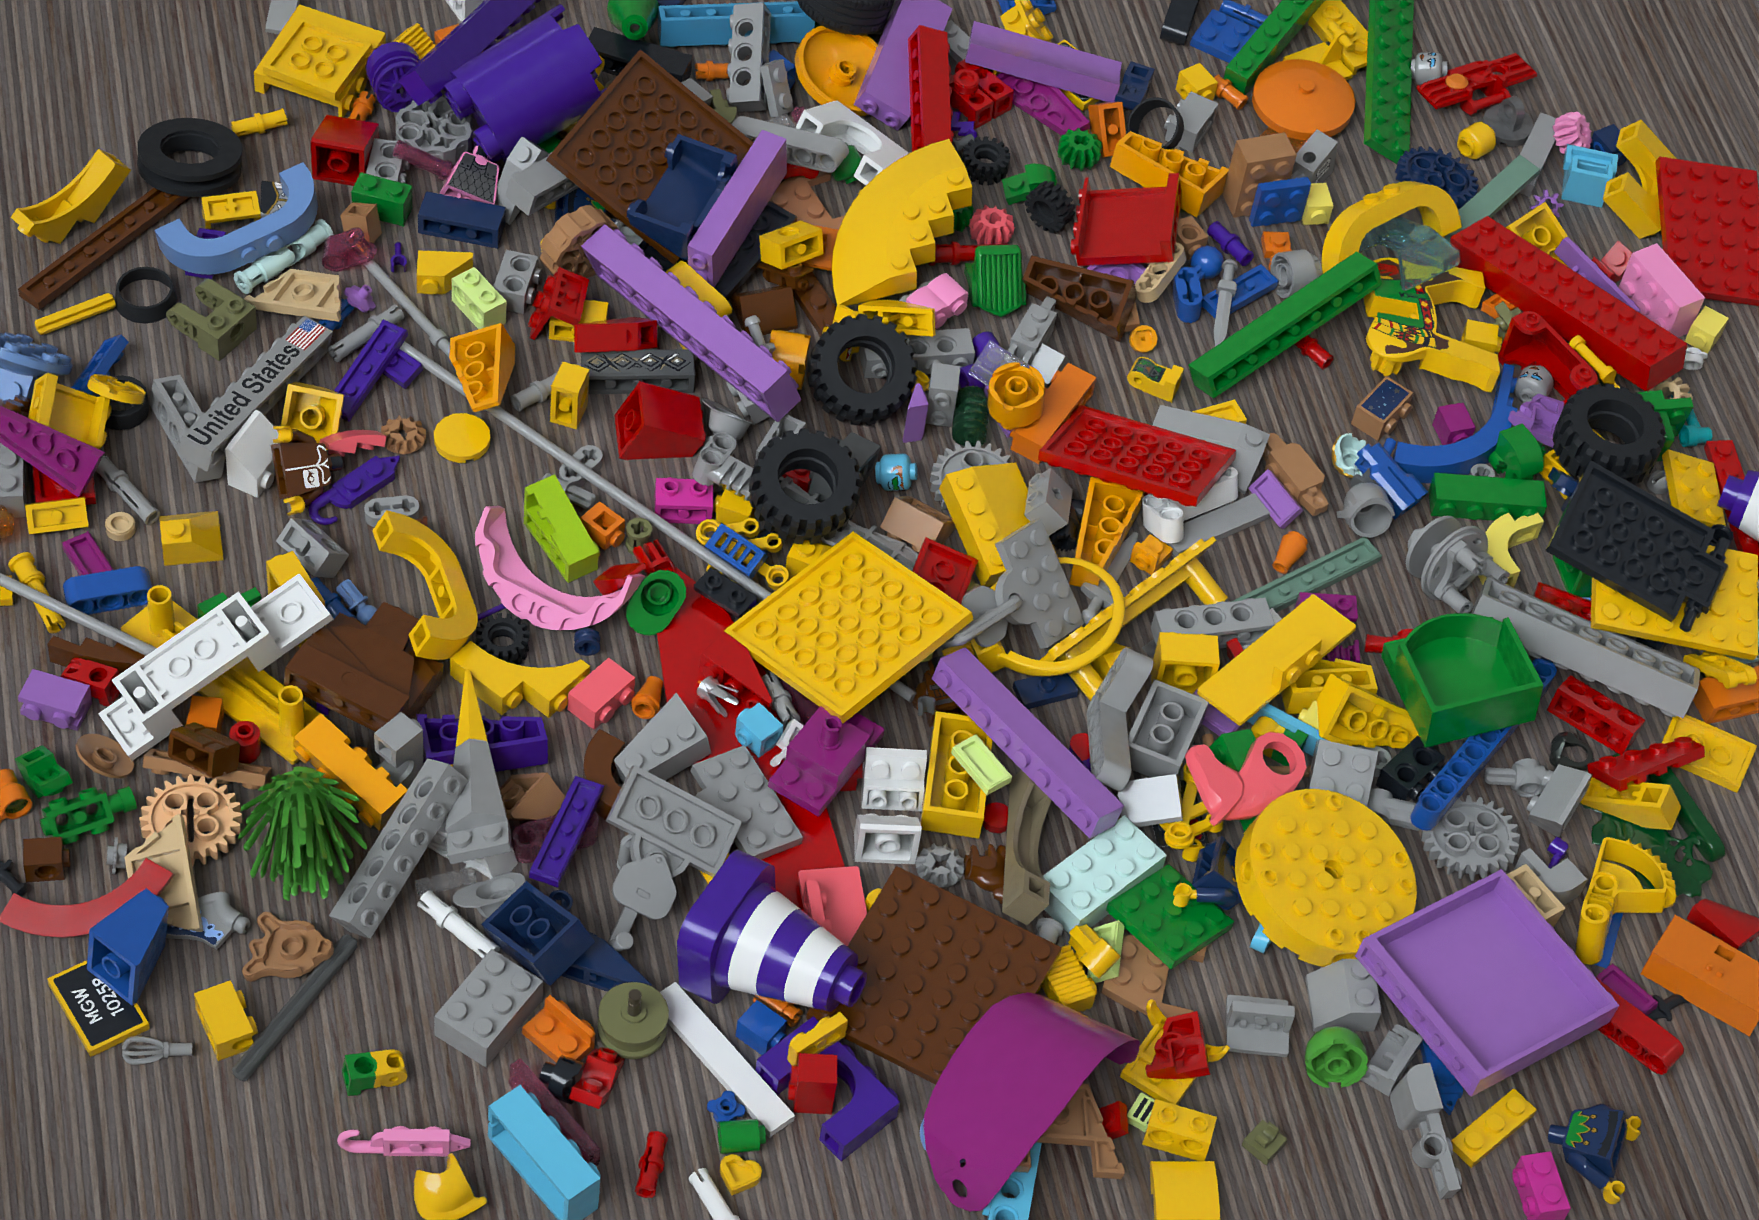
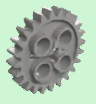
M966 441L964 448H961L957 443H955L953 451L946 448L944 456L938 455L937 462L933 463L930 491L935 492L934 500H942L941 509L947 508L939 490L946 474L972 467L970 465L1009 463L1011 456H1000L1001 448L991 451L990 443L985 448H981L980 441H977L975 447H971L969 441Z
M1467 795L1465 802L1458 798L1433 829L1422 830L1421 841L1424 842L1423 850L1430 851L1428 859H1438L1437 868L1447 866L1448 875L1455 870L1458 871L1459 879L1466 873L1469 874L1471 881H1474L1476 874H1480L1483 879L1487 877L1488 872L1493 874L1499 871V869L1506 871L1508 863L1513 864L1519 848L1520 834L1516 833L1518 825L1511 824L1512 815L1503 816V807L1497 810L1493 809V801L1485 805L1483 804L1482 797H1479L1477 802H1472L1470 795Z

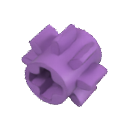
M1545 189L1543 190V196L1533 195L1536 202L1535 205H1531L1529 208L1534 209L1547 199L1548 202L1552 203L1550 209L1554 216L1560 217L1557 210L1558 207H1562L1564 204L1557 203L1558 193H1554L1549 197L1548 190Z

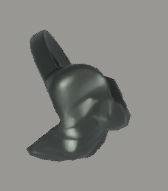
M1565 731L1557 734L1552 740L1549 761L1555 768L1560 764L1578 770H1585L1588 768L1587 764L1593 762L1594 754L1591 747L1579 740L1576 734ZM1580 746L1586 751L1587 759L1583 762H1574L1561 755L1563 747Z

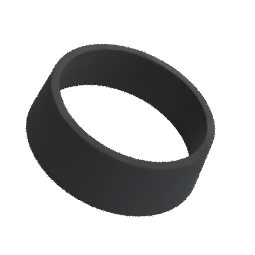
M1153 97L1140 102L1129 115L1126 126L1127 133L1131 131L1139 134L1140 123L1151 110L1159 107L1170 108L1176 114L1177 125L1173 137L1162 148L1167 150L1174 149L1180 142L1184 131V122L1181 114L1171 102L1164 98Z
M154 267L131 269L119 278L116 285V309L124 318L135 323L145 324L160 321L167 317L166 312L177 303L172 280L164 271ZM138 280H155L170 288L164 300L151 306L130 304L120 295L121 290L125 286Z

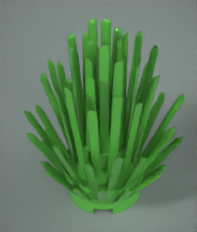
M293 767L292 771L272 777L271 783L265 784L258 789L268 791L245 803L240 810H247L261 802L252 811L251 815L247 817V826L240 832L238 839L243 838L266 813L244 844V850L248 851L253 846L269 822V830L250 871V876L255 878L263 860L260 875L261 878L264 877L276 837L270 879L275 882L278 873L279 875L284 874L283 898L286 901L290 900V893L292 896L298 895L299 885H301L302 892L309 891V893H314L317 890L316 881L319 883L321 898H326L329 890L327 871L329 872L331 869L338 885L344 883V878L332 850L327 830L346 873L349 872V866L342 848L349 859L353 858V852L336 827L333 817L341 823L362 848L367 849V844L362 839V835L335 809L336 807L353 822L359 823L355 816L356 809L337 795L352 801H360L359 798L330 786L340 783L333 779L323 778L325 773L309 767Z

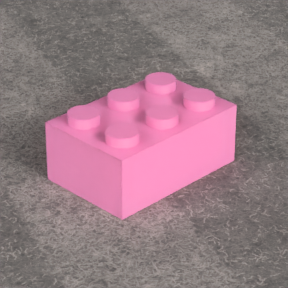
M1657 243L1631 254L1618 287L1629 299L1634 301L1640 309V314L1676 337L1688 334L1705 299L1701 292Z

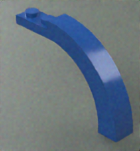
M1504 363L1497 382L1491 418L1478 432L1456 443L1439 446H1421L1398 441L1392 457L1406 474L1414 475L1420 483H1431L1434 473L1469 475L1474 465L1489 463L1488 458L1496 449L1499 432L1512 427L1513 424L1508 420V417L1512 410L1517 412L1518 409L1512 407L1513 398L1509 397V393H1514L1517 378L1513 377L1515 366Z

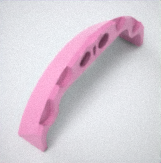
M486 506L475 531V545L479 547V554L484 569L483 575L487 584L492 586L500 597V602L520 619H527L532 625L541 628L575 630L595 625L618 611L646 578L642 574L628 575L621 590L607 595L582 597L566 594L542 582L521 560L508 531L505 508L501 506Z

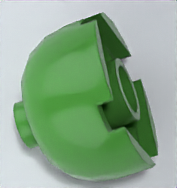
M1333 1026L1316 1032L1310 1038L1305 1049V1064L1307 1074L1314 1083L1330 1088L1328 1082H1341V1088L1348 1087L1358 1082L1367 1072L1368 1057L1366 1047L1354 1031L1346 1027Z

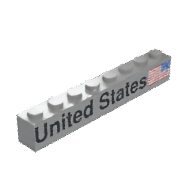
M303 316L296 324L292 323L286 334L282 338L278 337L267 353L262 352L256 363L252 367H247L241 378L237 382L233 381L222 397H216L211 407L206 412H201L190 428L186 427L181 432L178 442L181 443L178 456L209 472L225 455V448L255 409L265 415L286 394L288 384L298 382L328 352L333 331L306 316Z

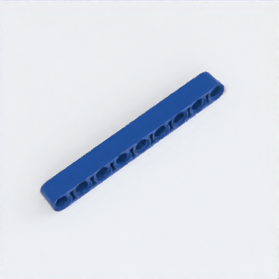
M1538 658L1532 662L1544 685L1540 700L1546 694L1557 672L1555 665L1544 658ZM1520 724L1470 736L1420 794L1410 815L1412 824L1421 830L1433 829Z

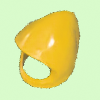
M453 1153L448 1154L447 1169L444 1172L416 1171L414 1178V1201L418 1213L426 1220H458L487 1203L485 1196L479 1198L474 1196Z

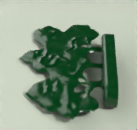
M1617 753V754H1614V755H1612V756H1613V757H1616V756H1619L1620 754ZM1669 766L1667 767V773L1660 776L1649 774L1651 783L1671 785L1681 805L1676 819L1688 835L1683 840L1670 836L1666 830L1644 828L1581 804L1585 809H1592L1602 814V820L1592 826V844L1601 846L1602 840L1610 837L1623 841L1631 839L1633 845L1641 843L1643 850L1651 849L1652 856H1660L1661 863H1666L1668 871L1672 872V880L1675 881L1676 897L1681 894L1691 898L1702 896V884L1712 878L1713 871L1710 865L1693 858V845L1709 862H1715L1725 856V847L1719 835ZM1676 841L1678 845L1674 847L1669 842ZM1684 846L1685 849L1682 851L1686 854L1682 861L1678 862L1675 859V853L1680 847ZM1689 859H1691L1693 863L1691 866L1686 865V862ZM1635 870V875L1643 889H1655L1645 876Z

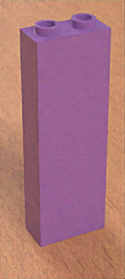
M896 0L853 105L898 131L911 115L908 38L919 25L944 31L953 8L939 0Z
M761 130L687 246L688 265L713 287L718 283L787 173L786 139Z

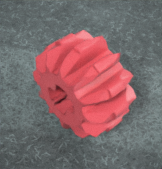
M985 205L982 210L976 209L969 223L971 239L976 240L977 245L1008 244L1015 229L1013 215L1007 214L1006 209H997L996 205L993 208Z

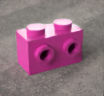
M656 478L654 513L669 523L700 524L706 519H712L713 485H702L694 479Z
M1551 1151L1522 1155L1515 1169H1513L1512 1176L1527 1219L1565 1220L1571 1207Z

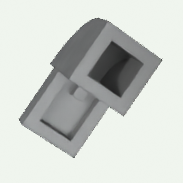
M1531 848L1521 853L1514 868L1516 870L1527 864L1563 906L1581 895L1588 880L1568 858L1550 869Z

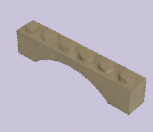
M1020 770L1012 778L1009 788L1002 913L1028 925L1049 906L1050 882L1040 872L1038 847L1043 822L1052 800Z

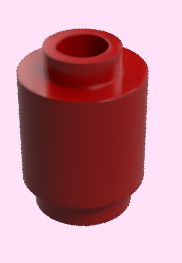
M250 721L235 723L230 728L229 738L240 744L239 762L250 764L261 753L259 727Z

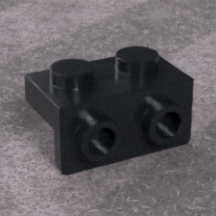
M709 568L694 584L696 592L724 608L738 619L757 605L756 595L712 568Z

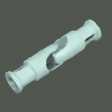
M318 219L315 221V225L309 228L296 241L256 259L251 263L252 266L244 271L235 272L233 278L237 287L244 294H250L252 289L261 282L266 283L285 268L292 266L315 252L316 247L323 242L332 241L334 234L330 225L325 220ZM292 245L293 251H290L287 247Z

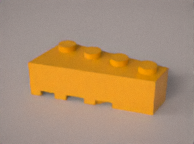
M1090 477L1074 558L1089 561L1107 571L1141 510L1145 492L1130 490L1124 485L1114 482L1107 483L1099 478ZM1072 565L1069 585L1081 587L1084 582L1099 586L1102 580L1098 576L1085 570L1082 566Z
M320 713L294 737L293 746L295 749L293 751L303 763L309 761L317 771L325 773L323 778L339 782L340 784L333 785L335 788L357 796L360 801H352L337 795L350 805L352 804L360 812L358 816L368 827L371 828L374 825L380 831L387 824L408 789L401 783L395 787L390 779L391 775L382 766L376 769L371 766L372 761L368 754L357 746L352 749L349 746L351 743L350 739Z

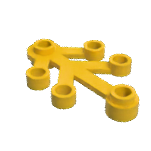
M747 518L743 522L726 524L727 527L736 533H744L749 538L757 536L760 532L758 521L754 518ZM714 519L702 521L696 529L698 542L705 546L710 539L706 537V534L710 531L715 532L721 523ZM753 524L756 526L752 531L746 530L748 525ZM724 533L715 546L717 548L718 546L721 547L728 535ZM776 533L748 540L761 550L767 549L771 553L780 551L783 546L782 540L778 538ZM771 540H778L777 545H768ZM732 541L725 551L729 554L737 542ZM743 545L734 556L736 561L746 549ZM750 553L743 563L747 565L754 555ZM764 562L757 571L766 578L768 586L773 590H777L790 580L788 570L782 565L769 566ZM708 564V566H707V568H706V571H707L709 568L714 569V567H712L711 565ZM776 577L784 578L781 583L773 582Z
M1187 763L1183 767V779L1187 783L1182 800L1183 821L1159 824L1166 831L1164 835L1166 844L1174 849H1186L1194 843L1195 836L1205 831L1220 832L1224 825V821H1222L1220 824L1213 826L1209 822L1212 816L1210 813L1206 816V819L1189 825L1190 820L1207 813L1208 810L1203 801L1195 804L1198 790Z

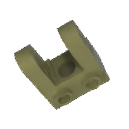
M206 278L195 288V293L204 305L214 310L213 312L204 317L185 304L178 302L166 312V316L174 328L196 341L198 348L220 361L257 329L256 307L212 279Z

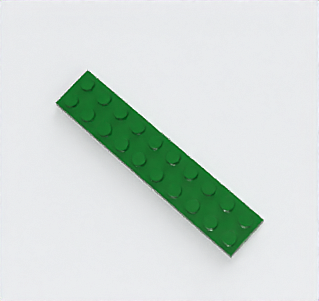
M1369 0L1364 144L1397 164L1400 156H1403L1405 151L1410 152L1414 0Z

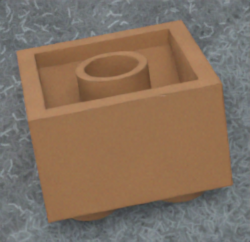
M912 496L894 497L880 528L887 531L886 536L912 544L911 549L919 553L925 537L944 544L956 528L952 517Z

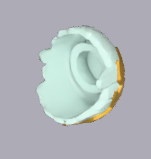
M1352 433L1340 435L1336 439L1332 448V462L1335 469L1341 475L1348 478H1353L1355 474L1363 475L1354 463L1359 459L1357 453L1366 445V441H1359L1357 438L1352 437Z

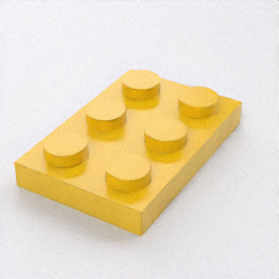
M1668 449L1662 455L1671 506L1710 528L1716 524L1726 526L1723 508L1717 506L1720 493L1714 463Z

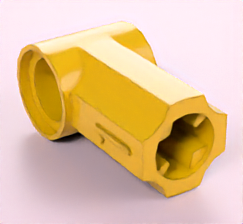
M1087 924L1083 926L1076 925L1069 932L1070 940L1068 943L1081 956L1080 961L1099 979L1121 957L1102 937L1100 938Z

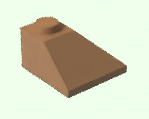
M547 772L511 775L500 787L508 821H551L556 817L565 799V795Z

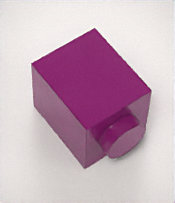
M1463 402L1438 407L1432 423L1442 445L1464 440L1472 436L1476 428Z

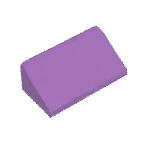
M920 383L915 385L908 406L903 443L922 440L929 403Z

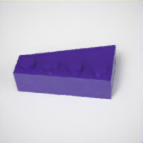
M416 714V719L423 728V763L428 758L450 765L454 764L459 719H455V715H442V719L427 718V714ZM482 716L496 772L548 764V739L542 717L502 716L500 720H490Z

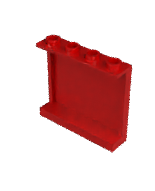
M1179 173L1168 174L1167 187L1091 190L1089 177L1085 178L1083 188L1079 189L1080 205L1076 206L1078 222L1073 224L1075 239H1071V254L1076 255L1077 265L1173 262L1182 199Z

